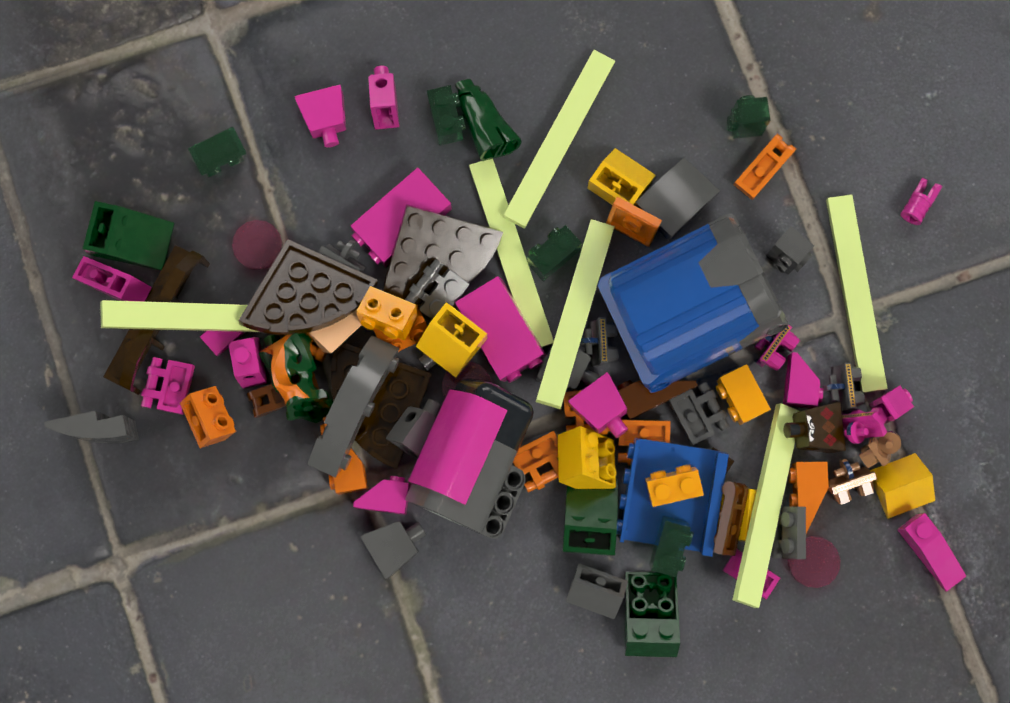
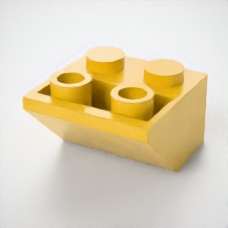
M615 148L592 175L587 189L613 205L617 197L635 205V202L644 194L656 175Z
M446 302L429 323L416 348L457 378L488 337L485 331Z
M582 426L558 434L559 482L575 489L616 488L614 440Z

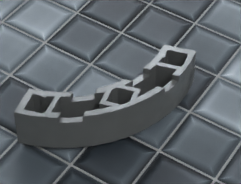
M374 336L370 337L359 354L357 366L352 365L324 421L327 426L323 434L318 436L307 465L335 478L341 469H347L352 458L348 454L365 416L370 417L375 406L373 400L389 372L394 373L400 360L396 358L399 351L398 347Z

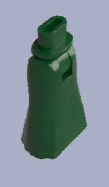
M471 79L458 81L455 84L458 91L457 98L460 101L461 110L468 123L481 161L509 155L517 150L521 145V138L500 115L487 93L480 91L481 88L474 85Z

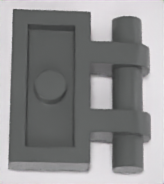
M437 259L433 261L430 267L427 265L423 270L424 275L416 285L413 284L409 289L411 292L405 298L406 301L413 304L418 298L422 299L423 302L418 309L431 319L436 316L446 302L453 307L469 286L468 282L449 268L443 275H440L438 271L442 268L443 264ZM433 279L437 283L428 294L424 290Z
M707 382L698 386L702 395L697 398L693 390L690 389L668 401L691 446L715 435L711 425L716 422L721 431L730 427L726 420L728 416L724 410L720 409L715 399L717 396L714 390H710ZM707 403L712 416L706 417L701 404Z
M781 507L772 547V558L806 559V507Z

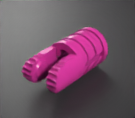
M922 178L912 193L908 204L902 210L901 217L911 224L920 225L941 191L942 185L935 183L926 196L923 192L928 182L927 179Z

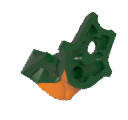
M304 333L284 335L285 337L282 339L275 334L267 336L263 339L265 349L259 352V356L269 371L272 386L277 393L281 394L285 401L287 420L304 419L314 423L320 422L327 416L334 401L329 399V393L326 390L317 389L313 385L312 372L317 368L310 351L312 338ZM302 355V361L299 363L298 357ZM295 374L300 376V381L297 384H293L291 380Z

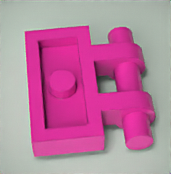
M153 357L151 366H148L146 372L148 379L146 387L142 389L141 396L143 400L141 406L151 408L153 399H158V410L184 415L180 402L188 396L195 366L168 360L166 369H161L163 359ZM158 377L164 378L161 392L155 391Z

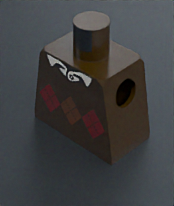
M840 402L793 413V422L785 423L783 432L785 437L795 438L797 449L829 454L846 451Z

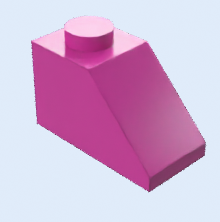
M792 352L787 358L783 404L809 409L817 407L818 403H821L823 399V388H820V380L797 352Z
M901 385L869 403L871 409L878 407L883 409L887 416V421L884 424L896 420L914 407L912 396L905 388L902 389Z
M390 476V480H382L354 501L353 507L406 515L408 501L405 498L410 489V484L406 483L403 477Z

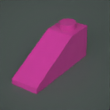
M83 256L72 277L119 301L145 302L152 288L134 276Z
M926 513L916 514L897 529L945 592L966 577L944 537Z

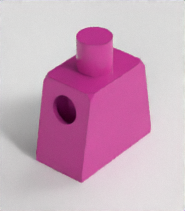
M377 66L374 68V75L368 77L370 108L375 130L399 127L394 76L392 73H389L388 67Z
M336 85L295 96V100L312 137H322L324 146L327 148L338 145L337 133L346 130L344 95L341 86Z
M259 337L229 342L234 376L242 389L267 384L264 363L259 356L261 351Z
M608 372L568 401L569 407L598 434L609 428L615 438H618L628 430L627 426L620 419L627 413V407Z

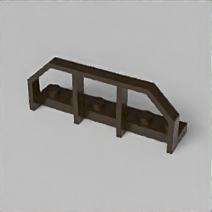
M175 245L145 302L181 303L177 298L194 267L201 264L208 268L210 263L203 255L194 251L188 252ZM129 329L103 377L139 395L141 391L133 387L137 371L151 346L162 351L165 347L155 340L160 330Z

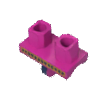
M789 324L785 330L776 334L774 339L768 336L757 342L755 348L759 351L765 345L768 346L756 362L761 367L767 365L776 371L781 368L786 358L776 352L779 345L792 352L800 341L790 331L792 327Z
M881 407L873 408L871 412L853 410L851 414L842 415L844 436L853 444L862 443L865 438L883 437L888 432L884 426L887 416Z

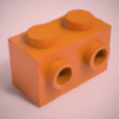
M216 386L190 393L180 402L199 448L224 441L236 432L234 421L229 416L224 405V399Z

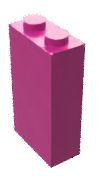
M416 168L351 225V229L354 232L351 235L360 247L365 245L370 250L368 255L377 265L381 262L386 268L390 263L406 205L443 215L452 210L450 201L419 168Z
M495 277L455 302L461 314L487 333L488 339L481 348L499 380L511 383L522 376L520 372L528 367L532 370L543 364L542 359L547 357L500 277Z

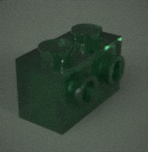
M451 85L427 90L428 102L439 146L462 141V131L466 130L463 115L458 116L456 108L460 107L457 92L452 93Z
M746 95L736 101L734 108L731 109L730 116L727 117L728 131H732L733 139L763 135L771 121L767 97L755 98L753 95Z
M234 127L187 148L200 174H207L208 178L221 172L220 166L229 163L232 167L244 161L242 156L247 154Z
M566 225L561 229L556 227L547 235L548 240L542 245L537 243L528 252V265L543 282L581 250L582 243Z
M663 516L649 563L651 571L677 577L678 571H683L686 562V556H683L685 546L689 547L693 538V532L690 531L691 527L688 522Z

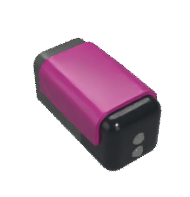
M471 378L459 381L454 390L448 391L408 480L412 484L405 500L483 536L493 539L501 536L525 484L524 472L513 466L512 463L534 414L532 405L516 396L513 392H509L499 385L488 381ZM511 473L512 477L510 482L508 483L507 477ZM501 496V503L497 506V500ZM491 520V526L486 530V525Z

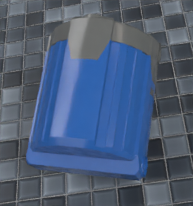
M733 214L723 215L715 221L618 270L604 275L599 279L598 288L639 377L650 393L658 392L668 387L671 383L768 336L778 334L788 327V320L780 304H776L778 300Z

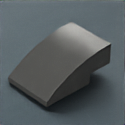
M683 158L635 202L634 206L661 219L662 222L658 231L671 241L720 190L686 158Z
M91 411L44 422L45 427L83 441L126 443L139 440L136 421L124 415L109 418V416L98 411Z

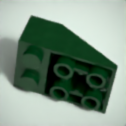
M95 201L82 249L90 256L162 270L175 223L121 206Z
M616 479V488L575 489L567 486L562 552L615 556L618 479Z
M625 572V580L628 581L625 590V656L677 657L680 647L677 573Z

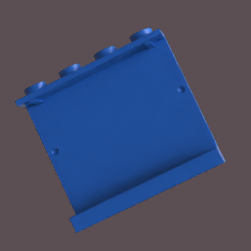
M634 438V444L629 443L627 458L631 459L630 469L625 468L623 484H627L626 494H621L619 509H623L622 520L617 519L619 541L624 543V540L699 551L702 555L712 557L723 494L722 486L725 481L729 454L723 451ZM691 465V467L698 469L704 493L703 496L655 507L651 505L645 478L651 477L650 473L662 470L670 473L676 471V467Z

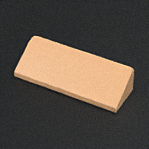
M357 309L331 326L309 332L323 352L332 353L361 326L356 312Z

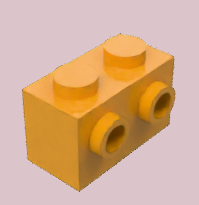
M372 286L369 287L356 311L360 324L370 330L375 328L391 339L399 338L404 341L418 316L416 304Z
M747 364L717 380L716 390L722 400L726 399L730 406L728 413L734 422L737 421L739 425L771 410Z
M691 465L676 467V471L666 473L665 470L650 473L651 477L645 478L651 505L655 507L703 496L704 493L698 469L691 467Z

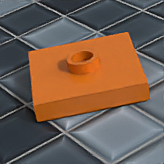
M617 197L612 205L606 224L615 226V230L649 247L662 220Z

